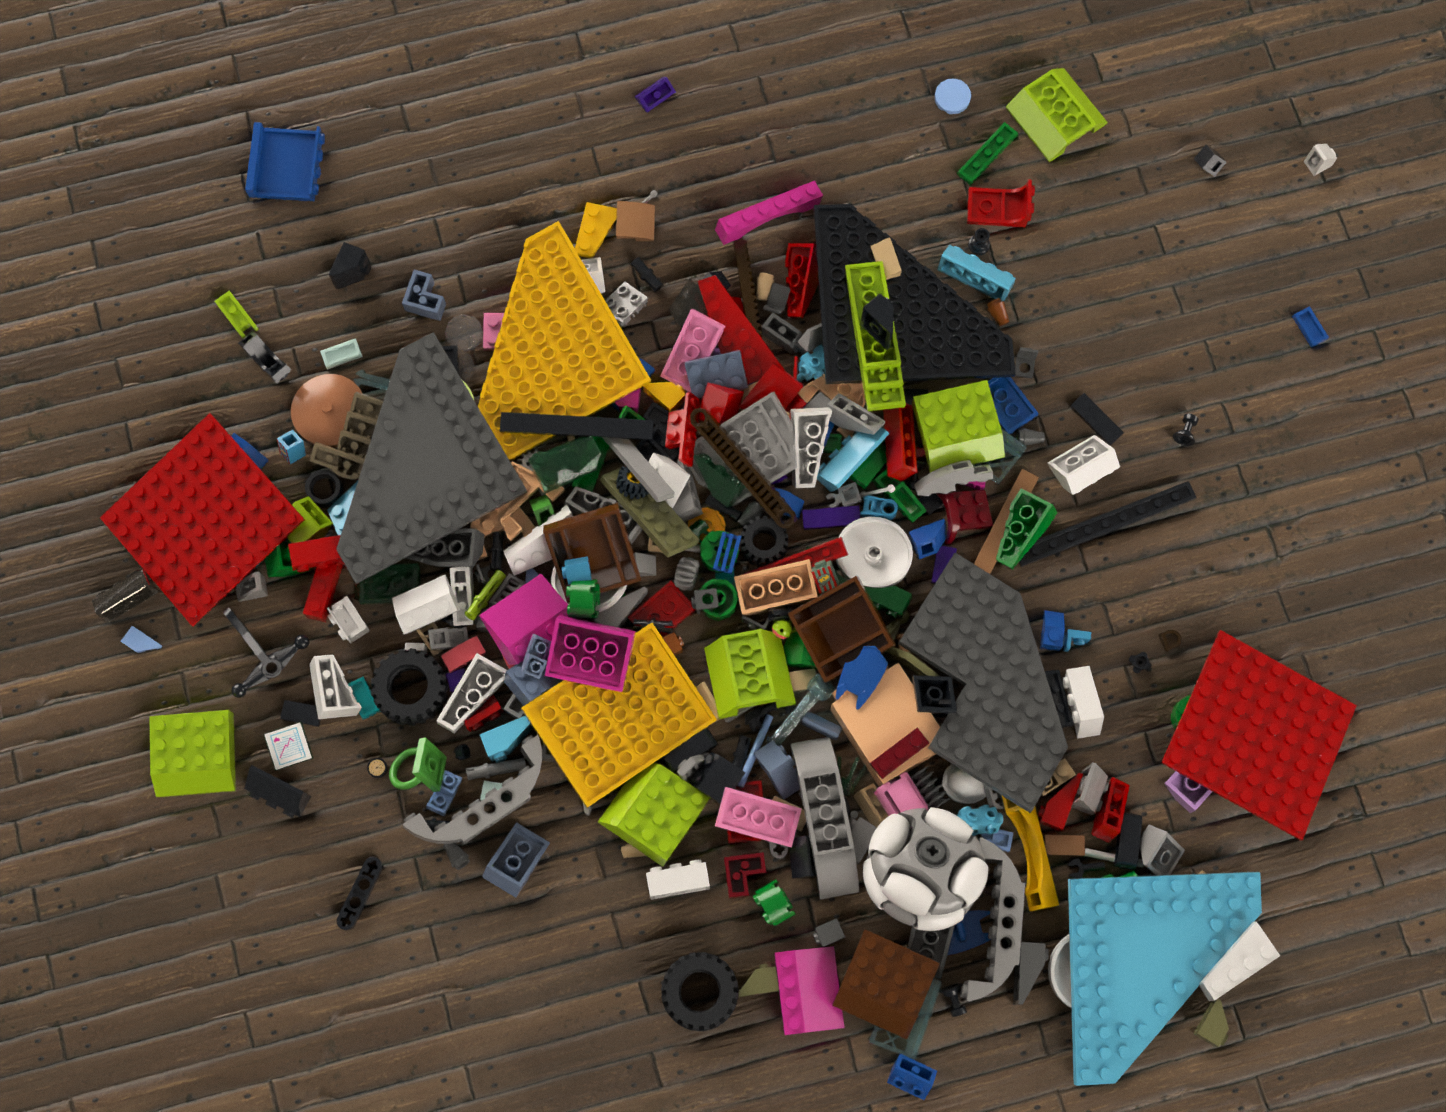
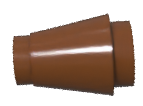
M997 298L987 304V310L1000 327L1010 322L1004 301Z

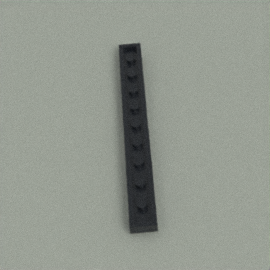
M1189 481L1038 539L1019 561V565L1024 567L1191 502L1197 497Z

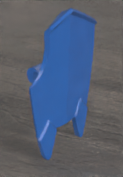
M864 646L860 655L855 660L845 662L837 686L836 700L846 690L858 696L857 710L868 700L888 666L887 661L876 646Z
M968 911L964 915L963 920L955 924L947 955L972 949L991 940L988 938V933L982 932L979 921L989 915L990 911Z

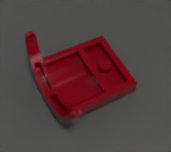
M985 490L947 494L935 493L941 498L946 509L948 521L946 545L954 541L957 531L984 529L993 526Z

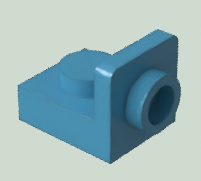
M1068 629L1064 634L1063 651H1069L1071 641L1075 645H1085V643H1088L1091 640V632Z

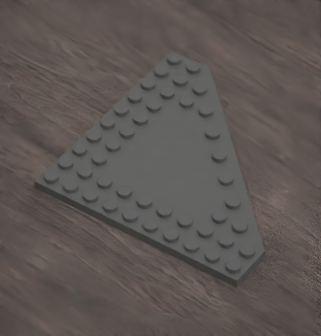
M434 332L401 348L338 542L337 552L355 584L527 493V489Z

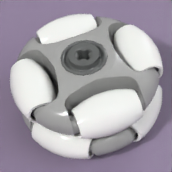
M931 807L929 811L926 808L910 809L898 814H891L885 818L871 837L868 856L863 863L864 884L871 900L879 909H884L888 915L897 921L909 926L913 925L917 930L937 931L952 927L962 921L964 915L981 895L988 877V866L985 862L983 849L977 837L972 835L974 830L955 814Z

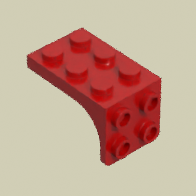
M1028 179L1026 185L1016 189L969 187L967 224L1026 228L1028 221H1031L1032 214L1034 213L1032 197L1035 194V185H1032V179Z

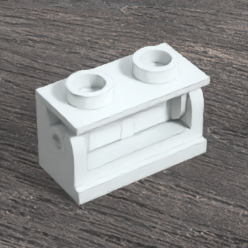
M347 596L331 607L332 610L329 607L327 608L330 613L327 616L333 625L337 623L340 630L337 632L343 641L347 639L351 644L370 631Z

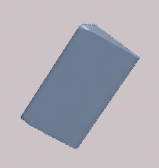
M809 711L802 719V725L835 741L842 731L841 726Z

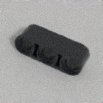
M705 728L660 759L667 769L675 773L679 770L678 766L683 760L709 752L718 743L710 730Z
M1124 812L1121 830L1117 835L1115 867L1129 870L1136 869L1142 815Z

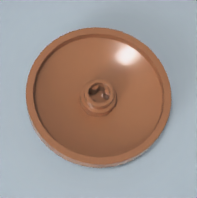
M324 374L308 380L299 388L292 401L291 418L295 429L304 440L312 445L318 442L332 448L338 447L340 431L344 429L346 415L351 409L354 393H362V391L353 381L341 375Z

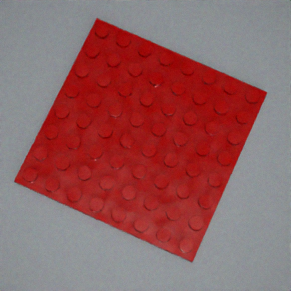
M211 413L198 423L100 517L191 626L197 624L305 521L302 515Z
M1220 630L1161 763L1295 838L1303 840L1357 705Z

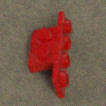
M691 392L686 393L684 409L669 412L665 447L668 449L680 447L679 461L688 467L693 466L697 431L690 421V415L693 410L700 407V399Z

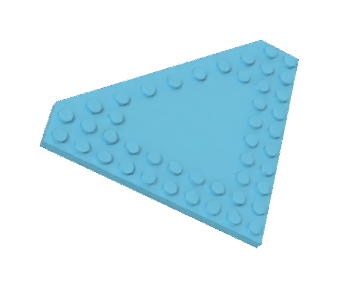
M1260 872L1068 879L1074 1085L1114 1084L1119 1080L1198 988L1199 983L1250 924L1262 913Z

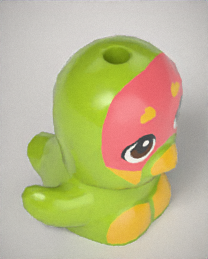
M785 619L773 621L772 632L778 638L786 639L791 633L797 631L795 627H792V621H786Z

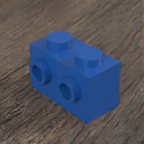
M899 1054L891 1069L887 1083L925 1100L933 1086L937 1071L905 1055Z

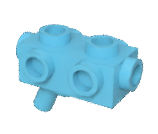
M822 345L817 346L812 354L807 352L799 358L801 361L798 363V370L800 372L797 375L798 381L801 382L804 379L809 381L812 378L816 380L824 374Z
M982 805L978 809L966 806L959 810L957 814L974 830L973 836L977 834L998 833L1001 824H1003L1002 813H998L996 807L990 808L989 805Z

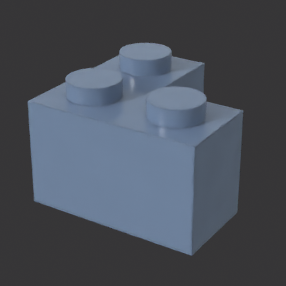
M418 270L413 271L402 305L407 312L441 321L446 302L443 296L431 293L435 283L432 274Z
M771 741L754 752L761 768L769 776L774 788L783 800L800 790L797 770L793 768L795 763L791 756L787 755L782 745L777 746L774 741Z

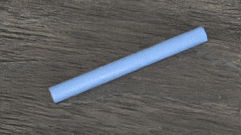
M766 714L762 728L758 732L743 767L745 775L737 785L740 788H744L755 762L754 752L761 748L773 719L771 715Z

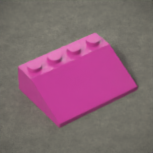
M539 574L479 616L507 663L515 665L524 660L533 634L552 641L555 620L559 615L568 617V604L545 577Z
M559 615L555 620L545 676L622 692L636 631Z
M834 946L774 953L784 1035L844 1028L842 1010L832 1006L839 990Z

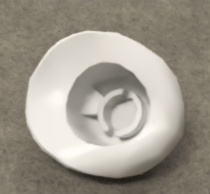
M953 764L946 768L942 786L952 800L958 803L970 804L986 797L982 782Z

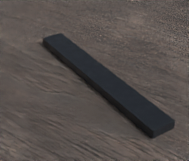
M501 412L500 432L652 440L654 421Z

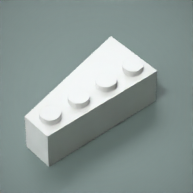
M828 407L791 409L797 468L792 471V485L795 488L815 487L820 459L824 449V441L832 410Z
M567 505L561 508L562 510L556 515L550 516L541 526L532 529V532L526 537L520 538L503 551L514 576L552 560L543 533V525L573 517Z
M476 653L438 717L437 724L455 734L464 725V721L468 720L505 683L504 678L507 670Z
M1257 921L1250 924L1199 983V987L1209 1001H1215L1280 956Z

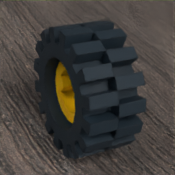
M627 466L621 467L616 481V488L619 489V493L622 494L624 492L623 496L627 497L629 495L630 499H633L634 496H636V499H640V496L644 498L645 495H648L649 492Z

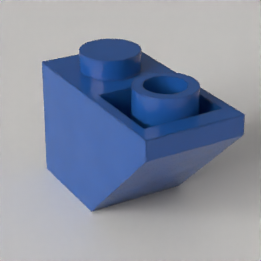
M945 519L909 531L912 548L919 559L939 551L947 537Z

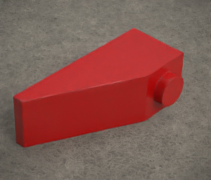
M1078 773L1044 806H1040L1037 816L1040 817V824L1058 831L1064 829L1083 776L1082 773Z
M1114 777L1110 779L1108 789L1102 799L1101 809L1097 812L1094 819L1091 835L1109 843L1120 833L1130 787L1129 784Z

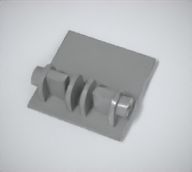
M624 282L605 301L615 319L618 320V324L622 327L623 325L626 326L631 320L630 316L634 318V313L638 314V311L647 306L648 297Z

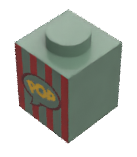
M822 560L814 564L815 566H813L811 573L819 593L838 586L839 580L831 560L827 562Z

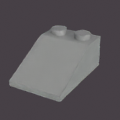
M1092 762L1082 770L1083 776L1071 807L1089 815H1094L1096 811H1100L1103 803L1100 800L1102 793L1105 794L1109 786V782H1106L1108 778L1106 773L1096 763Z

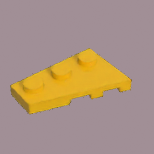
M586 203L575 245V250L579 256L586 258L594 257L604 242V238L611 231L617 220V208Z

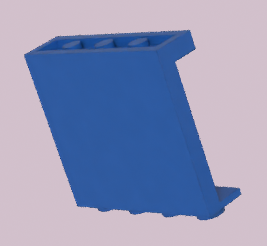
M254 122L245 187L248 196L251 198L315 202V195L319 193L317 179L321 176L319 163L323 160L321 146L325 143V134L322 133L320 126H317L316 131L264 128L262 123Z

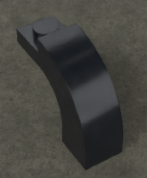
M253 331L238 343L276 384L285 379L289 372H291L290 367L280 360Z

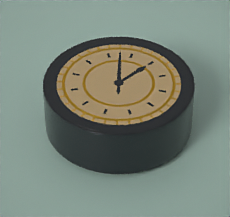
M374 758L368 763L367 771L374 778H382L386 775L388 766L383 759Z

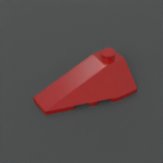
M788 243L785 267L788 268L786 284H789L791 290L787 300L788 317L803 318L819 284L816 244Z

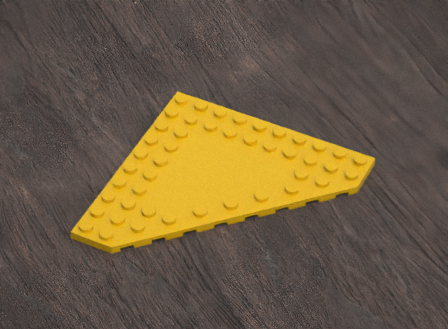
M557 221L527 238L478 403L480 412L509 461L556 435L500 432L501 412L589 417L651 382L649 375L560 222Z

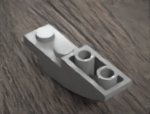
M970 460L960 461L929 473L916 482L914 488L917 495L929 496L933 493L947 494L950 491H956L955 484L957 483L964 485L973 481L986 482L993 479V471L990 465L973 466Z

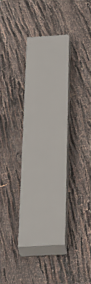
M603 438L656 502L674 498L675 492L629 439Z

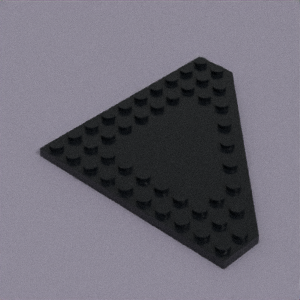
M852 204L814 205L826 384L862 383L845 265L875 262L871 246L887 238L891 239L901 267L900 276L887 279L886 283L889 299L894 306L893 321L900 353L903 381L1015 377L1013 340L1009 335H1005L1000 331L996 324L981 315L967 300H963L947 283L944 284L939 280L935 273L920 264L917 258L906 249H902L886 232L883 233L876 227L877 225L859 213Z

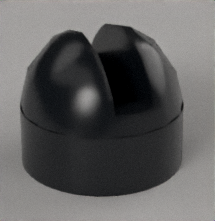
M466 744L458 745L453 751L456 754L455 758L457 760L468 759L471 755L470 749Z

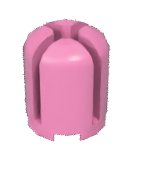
M907 771L900 774L899 778L886 782L874 792L888 816L917 808H926L929 811L928 804Z

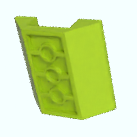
M1064 68L1052 69L1024 87L1006 106L1009 113L1049 163L1062 155L1068 145L1089 131L1095 133L1108 123Z
M757 629L725 635L704 648L719 719L738 716V709L772 702L776 703L777 708L796 705L782 640L775 636L773 632Z

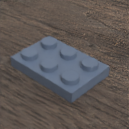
M740 350L684 363L691 393L698 398L704 396L707 383L737 390L748 388Z

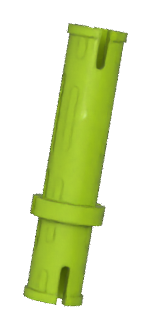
M495 571L479 595L473 598V603L464 613L467 618L475 620L480 611L486 608L488 600L506 578L502 571Z

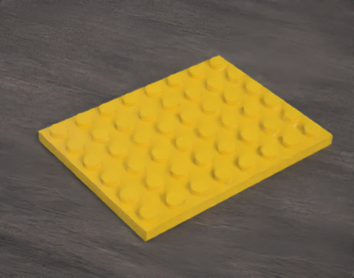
M650 623L635 634L622 692L563 680L521 708L586 808L717 720L653 623Z

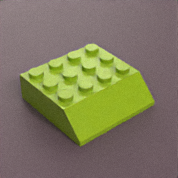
M987 380L913 397L912 408L930 473L960 461L970 460L972 465L1005 458L1003 433Z
M229 710L149 716L150 775L156 797L236 791L234 713Z
M653 763L624 784L598 820V823L664 867L706 807L710 797L663 765Z

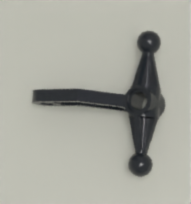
M228 607L223 611L224 615L260 660L243 683H236L232 686V695L236 698L244 697L248 688L278 676L299 649L303 650L309 646L310 639L306 635H298L295 638L294 644L267 655L251 632L232 609ZM273 662L276 664L272 670L266 669L268 663Z

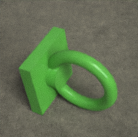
M427 738L419 739L418 747L409 748L395 758L389 771L390 782L395 788L400 790L411 789L422 782L431 791L438 792L441 789L447 757ZM416 755L412 771L415 777L407 782L399 781L397 778L399 766L408 757Z

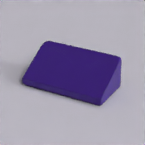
M662 77L636 95L635 99L646 112H649L676 93L668 78Z

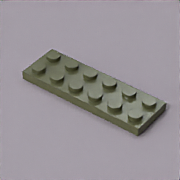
M621 468L601 476L600 481L667 558L698 545L699 538L665 500L656 502L650 493L645 495L644 498L640 496V499H636V496L630 499L629 495L625 497L623 496L624 492L620 494L619 489L616 488V481Z

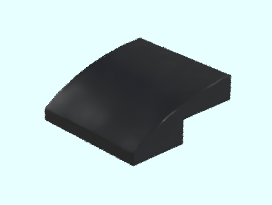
M659 424L653 428L652 440H642L636 446L648 462L653 453L669 457L674 462L679 458L680 447L674 449L665 447L666 431Z

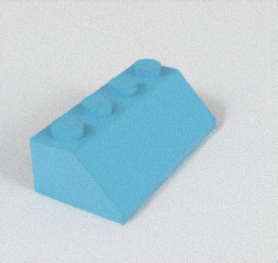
M949 245L941 256L938 266L939 271L994 299L1000 298L1001 301H1005L1016 279L1011 273L1001 271L995 265L985 263L976 255H969L957 246Z
M880 428L874 435L858 431L852 437L848 435L841 443L843 447L839 451L835 449L829 455L830 461L827 464L823 462L819 466L817 480L830 492L839 489L890 433Z

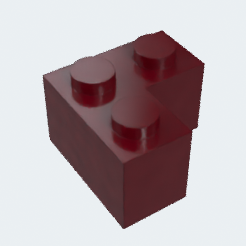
M764 852L724 857L729 899L749 897L747 877L766 874Z

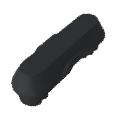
M775 702L767 703L745 715V725H749L751 731H757L756 727L758 729L762 728L759 719L765 717L768 712L784 708L786 714H791V710L795 712L797 707L796 705L777 708Z

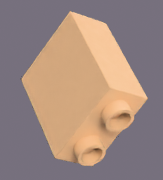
M899 663L891 668L887 666L877 687L860 709H856L858 696L847 690L831 705L830 711L879 787L888 781L899 778L900 774L906 771L909 772L936 755V753L928 749V746L940 726L932 713L917 712L914 686ZM837 689L832 693L834 698L836 697ZM918 727L929 741V745L884 779H881L870 763Z

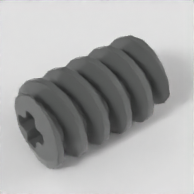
M927 766L915 773L911 779L913 782L917 781L916 787L921 788L919 792L921 795H925L924 800L926 802L929 801L928 808H938L948 802L950 798H943L946 791L939 792L942 785L934 784L938 778H930L933 771H926L929 767Z

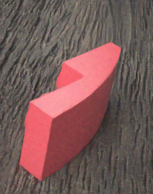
M475 636L441 655V658L449 673H452L466 666L468 662L473 660L476 653L483 656L486 651L478 637Z

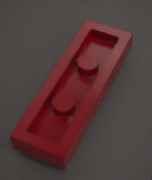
M917 727L873 760L870 765L878 776L884 779L929 745V741Z

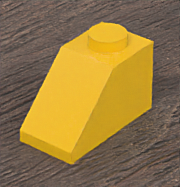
M657 382L648 383L643 386L644 393L670 412L676 411L685 402L686 391L679 384Z

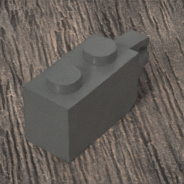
M772 312L762 326V335L791 355L793 353L797 354V352L802 355L807 353L798 343V340L803 335L801 331Z

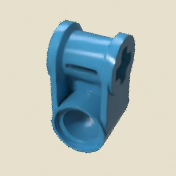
M870 495L863 496L864 505L860 516L881 517L890 521L896 517L898 506L894 500ZM892 507L894 511L892 513H886L884 511V508Z

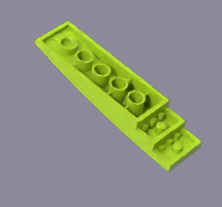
M883 261L845 265L867 411L905 407L901 359L894 321L892 339L888 350L884 349L860 325L865 305L879 294L889 299Z

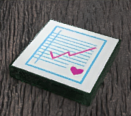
M302 721L263 734L275 771L314 758Z

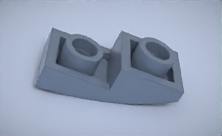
M535 634L532 635L521 672L540 679L547 663L545 658L550 649L551 641Z

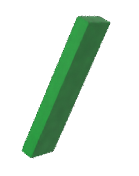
M1004 122L957 172V175L971 186L1018 136V132Z

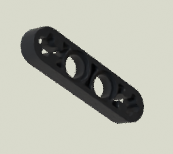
M370 857L364 862L337 917V925L340 929L348 931L355 927L382 872L383 863L378 858ZM375 861H377L376 865L378 866V869H373L371 872V875H373L374 878L372 879L369 876L363 875L364 872L369 874L371 868L369 867V863H374ZM363 879H368L370 882L367 890H361L359 887V883ZM354 897H358L361 900V905L356 909L350 906V901ZM348 908L352 912H357L355 916L353 914L350 915L349 920L351 921V924H347L344 927V922H342V919L347 918L349 915V912H345L346 909Z

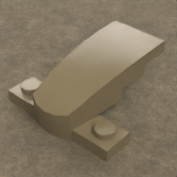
M355 392L351 409L346 415L344 429L340 431L337 449L316 442L313 446L310 461L332 469L333 472L343 478L359 479L383 401Z

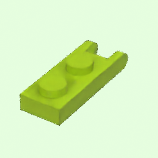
M230 290L214 301L242 339L246 337L243 332L251 326L255 331L259 330Z

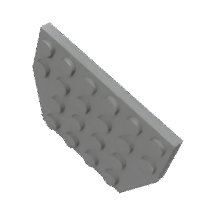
M771 392L721 424L722 428L736 441V444L741 447L746 456L751 459V462L770 481V484L797 468L794 425L775 392ZM703 436L695 441L693 466L689 467L697 482L714 492L716 496L724 499L725 502L727 501L732 507L752 496Z

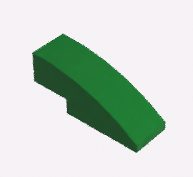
M885 439L850 477L851 480L864 490L887 464Z
M887 468L873 479L872 482L878 489L887 488L890 484L895 487L894 492L890 493L887 491L882 492V494L887 499L894 500L897 503L898 510L910 522L913 523L927 511L903 481L901 482L888 476Z

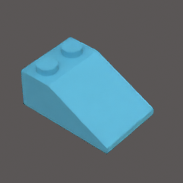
M524 716L480 734L492 762L496 761V763L506 760L507 755H510L531 732L533 726L527 717Z

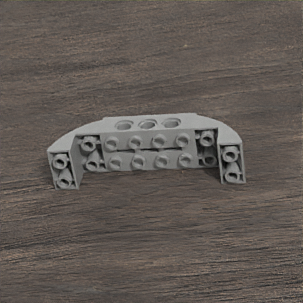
M530 735L522 741L520 751L531 768L527 766L519 771L517 778H508L502 783V788L490 790L485 794L484 800L481 802L479 799L468 805L469 810L464 813L461 810L452 816V821L446 824L444 821L436 826L434 833L420 813L417 815L412 813L406 817L403 828L413 836L424 841L437 844L462 842L464 845L530 801V793L535 786L542 763V747L539 736L533 737ZM508 794L511 796V801L503 802L501 796ZM491 805L495 811L488 814L484 811V807ZM474 816L478 819V823L471 825L467 822V819Z
M829 737L791 743L790 747L793 761L796 765L817 874L816 881L820 900L858 893L859 880L854 844L839 769Z
M981 837L978 841L983 849L985 862L997 864L993 870V878L996 879V885L992 887L991 895L995 901L994 906L990 909V919H993V925L989 927L988 938L991 939V946L987 949V959H990V965L986 967L985 979L988 982L964 981L959 996L963 998L962 1002L976 1000L992 993L1004 983L1014 966H1018L1020 961L1025 883H1021L1018 871L1010 858L995 844ZM1004 899L1009 900L1010 908L1005 907ZM1002 919H1006L1008 921V929L1003 927ZM1001 939H1004L1007 942L1006 949L1001 947Z

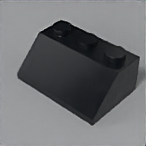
M253 765L249 769L244 788L249 791L248 796L259 800L260 797L267 800L266 805L274 809L277 806L284 809L282 813L291 818L294 815L301 817L312 796Z

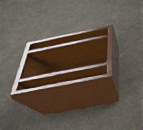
M618 503L543 525V533L567 603L570 602V598L566 596V589L570 584L568 585L567 578L563 579L562 567H565V560L588 556L591 579L598 580L596 584L600 586V593L642 581Z
M858 576L849 579L788 613L825 683L840 676L845 662L855 660L860 655L864 646H876L881 653L896 646Z
M864 930L832 1006L907 1039L940 963Z

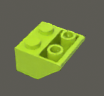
M309 496L295 501L292 505L305 521L287 538L291 543L324 538L333 525L332 521Z

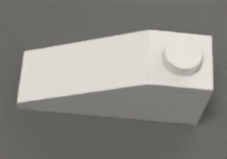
M473 567L450 568L451 588L461 608L460 611L453 613L454 626L473 625L474 620H470L464 614L473 603L474 598Z

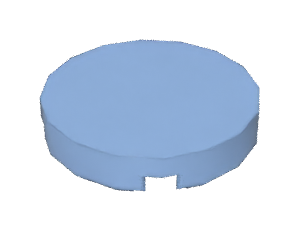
M947 79L937 86L935 103L940 110L948 114H959L970 103L971 91L962 80Z

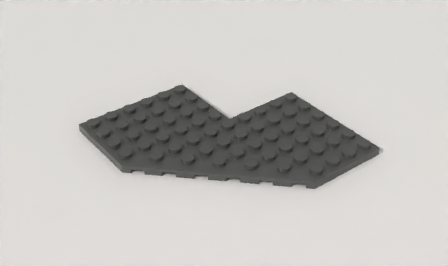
M954 553L898 643L964 685L955 701L957 712L948 713L928 749L1031 813L1068 748L1021 594L962 556Z

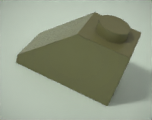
M771 963L759 965V969H755L739 991V997L778 992L776 966L771 967Z
M1221 1000L1211 1001L1193 1033L1213 1047L1223 1046L1228 1039L1227 1032L1229 1028Z

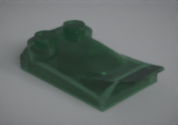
M592 436L578 437L548 451L536 452L528 459V462L546 494L596 471L598 460L602 454Z
M391 565L357 584L354 582V599L361 605L393 604L392 598L421 585L419 565Z

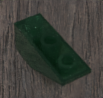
M705 453L695 454L693 456L712 496L726 507L734 505L745 488L741 484L742 482L738 477L729 475L727 469L722 465L713 463L709 455Z

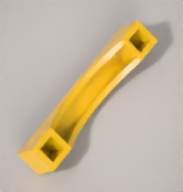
M1002 796L1005 812L1016 827L1025 851L1027 861L1025 895L1029 911L1059 906L1036 807L1029 813Z

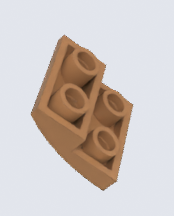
M617 201L616 238L654 241L655 205Z

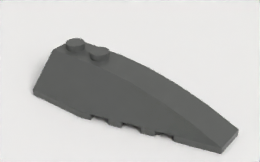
M458 529L405 558L436 567H474L483 554L485 535L477 529Z

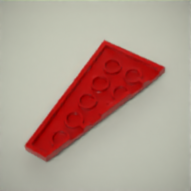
M714 275L697 281L708 316L725 325V329L718 342L720 353L741 351L748 384L759 381L773 362L784 369L718 277Z

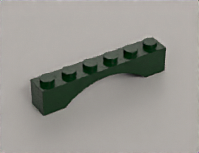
M836 572L839 580L838 586L848 581ZM896 586L885 588L865 587L877 611L881 609L886 612V615L894 619L897 617L903 618L912 600L911 593Z

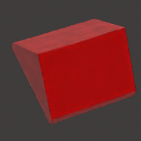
M707 383L700 408L708 410L716 421L722 424L737 415L744 391ZM702 412L698 413V419L704 422V414Z

